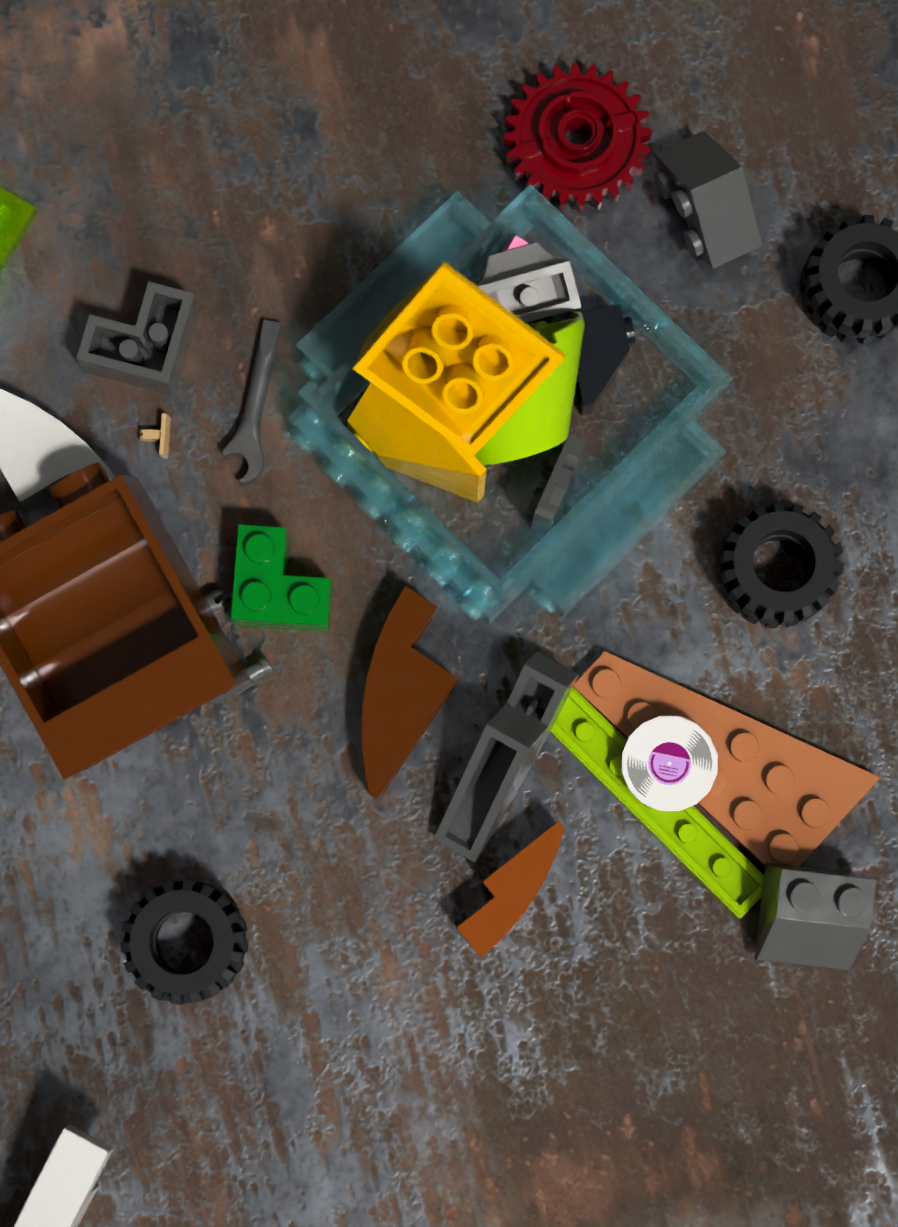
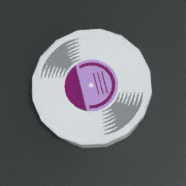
M659 715L643 722L629 736L622 752V774L629 790L643 804L659 811H681L696 805L710 792L718 773V753L710 735L697 722L681 715Z

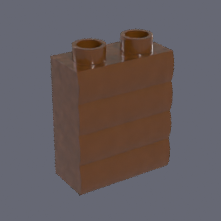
M100 462L86 466L50 487L49 492L58 510L32 525L25 527L16 510L0 515V665L64 780L91 768L249 680L238 656L222 631L213 611L193 579L182 555L166 530L139 479L120 474L110 480Z

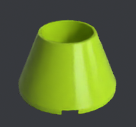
M568 311L570 319L557 320V316L553 315L526 323L563 351L566 356L559 366L474 455L482 465L505 463L549 450L568 438L585 328L581 312Z

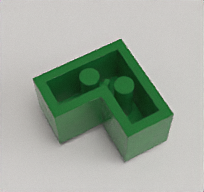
M238 524L231 621L236 627L330 633L333 599L331 578L287 575L290 544L287 528Z

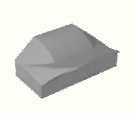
M538 242L489 255L484 278L476 285L524 323L582 307L570 261L555 258Z

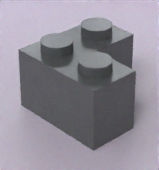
M702 131L654 153L659 172L654 174L656 185L661 195L665 199L671 198L679 214L686 218L688 229L683 232L687 247L694 257L700 255L714 269L763 246L743 168L709 134Z
M148 281L135 326L89 314L76 360L85 373L175 396L200 310L195 294Z

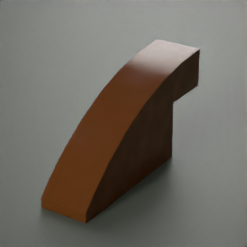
M407 586L404 587L388 614L375 645L365 684L362 706V752L369 794L377 801L380 800L458 684L457 677L414 649L436 616L437 606Z

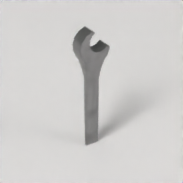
M265 319L262 324L244 414L233 439L223 450V456L226 460L239 456L248 462L247 474L239 479L242 486L250 485L258 480L264 471L265 465L261 449V419L282 325L281 322Z

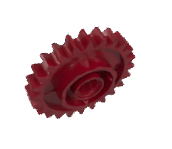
M573 62L569 74H564L559 66L555 65L552 79H547L539 72L536 75L537 88L524 84L521 91L524 100L512 99L511 110L515 115L506 116L504 127L512 132L503 135V146L513 149L506 153V163L519 164L514 170L513 178L515 180L529 179L526 185L527 194L533 193L538 189L541 190V204L545 205L552 197L558 199L559 211L564 210L568 201H573L578 213H582L584 203L588 200L599 210L601 209L602 198L605 195L613 202L618 201L620 194L619 186L629 191L632 190L634 180L630 174L642 176L645 166L640 160L648 159L651 148L643 143L651 140L652 129L641 126L647 123L649 112L636 111L640 105L641 96L640 94L631 97L626 96L629 86L627 80L617 86L613 85L614 71L610 70L600 78L597 76L596 64H592L586 74L580 73L576 62ZM578 130L585 133L589 141L576 145L569 142L565 135L571 131Z

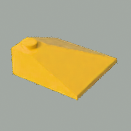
M443 261L399 301L365 339L353 370L473 457L565 359L566 354Z
M369 384L347 420L348 429L352 434L347 440L357 453L365 460L372 456L379 465L476 503L484 497L487 469L475 456L471 457L374 384Z

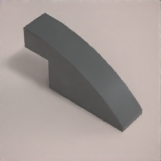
M538 651L524 664L507 703L486 724L435 834L434 840L474 863L478 860L537 758L578 678V673Z

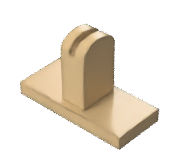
M162 413L161 430L142 429L139 436L140 441L160 442L159 455L164 459H168L171 417L166 413Z

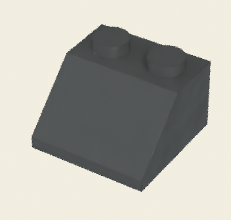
M766 863L754 959L850 970L871 929L877 880L859 873Z

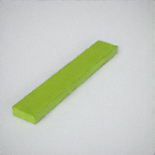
M573 687L550 733L737 919H741L762 897L764 875L694 806L681 811H659L643 804L629 790L622 774V752L627 740Z

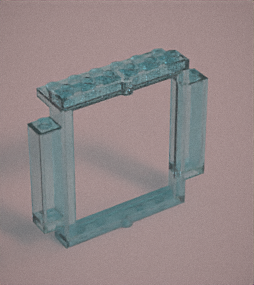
M531 184L491 222L459 191H456L295 345L301 359L297 365L310 381L297 392L301 405L288 416L290 426L294 430L289 435L290 438L308 456L315 451L327 463L322 468L327 476L341 489L348 484L360 496L355 501L360 509L374 522L381 517L393 530L389 537L407 555L414 550L426 562L422 567L423 571L440 588L448 584L460 596L455 601L457 605L475 622L482 617L490 625L528 586L534 590L530 597L545 613L551 615L556 611L564 618L723 461L727 453L696 421L728 391L733 378ZM534 228L557 252L570 261L571 265L606 298L610 305L620 304L622 315L631 317L633 325L697 387L503 578L499 579L336 417L371 383L353 370V367L365 339L399 301L443 261L475 284L485 274L488 256L500 253L510 235L523 238ZM322 380L324 383L318 387L317 384Z

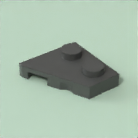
M569 434L563 447L560 445L553 447L544 469L551 472V476L545 489L536 488L526 512L533 515L531 529L547 536L549 535L584 451L586 441Z

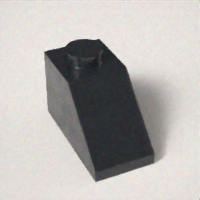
M620 304L581 311L585 328L576 382V394L581 416L592 412L625 363L630 350L629 345L635 344V332L631 317L623 318ZM569 314L564 315V320L570 319Z

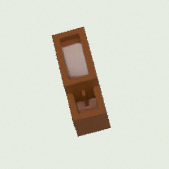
M559 821L482 881L493 898L456 927L480 958L506 936L526 912L543 885L556 857L565 829Z

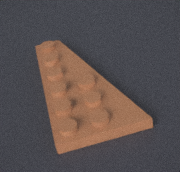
M606 651L601 654L573 686L627 740L643 722L659 715H681L697 722L710 735L718 753V773L710 792L697 805L764 867L766 863L800 866L881 778Z

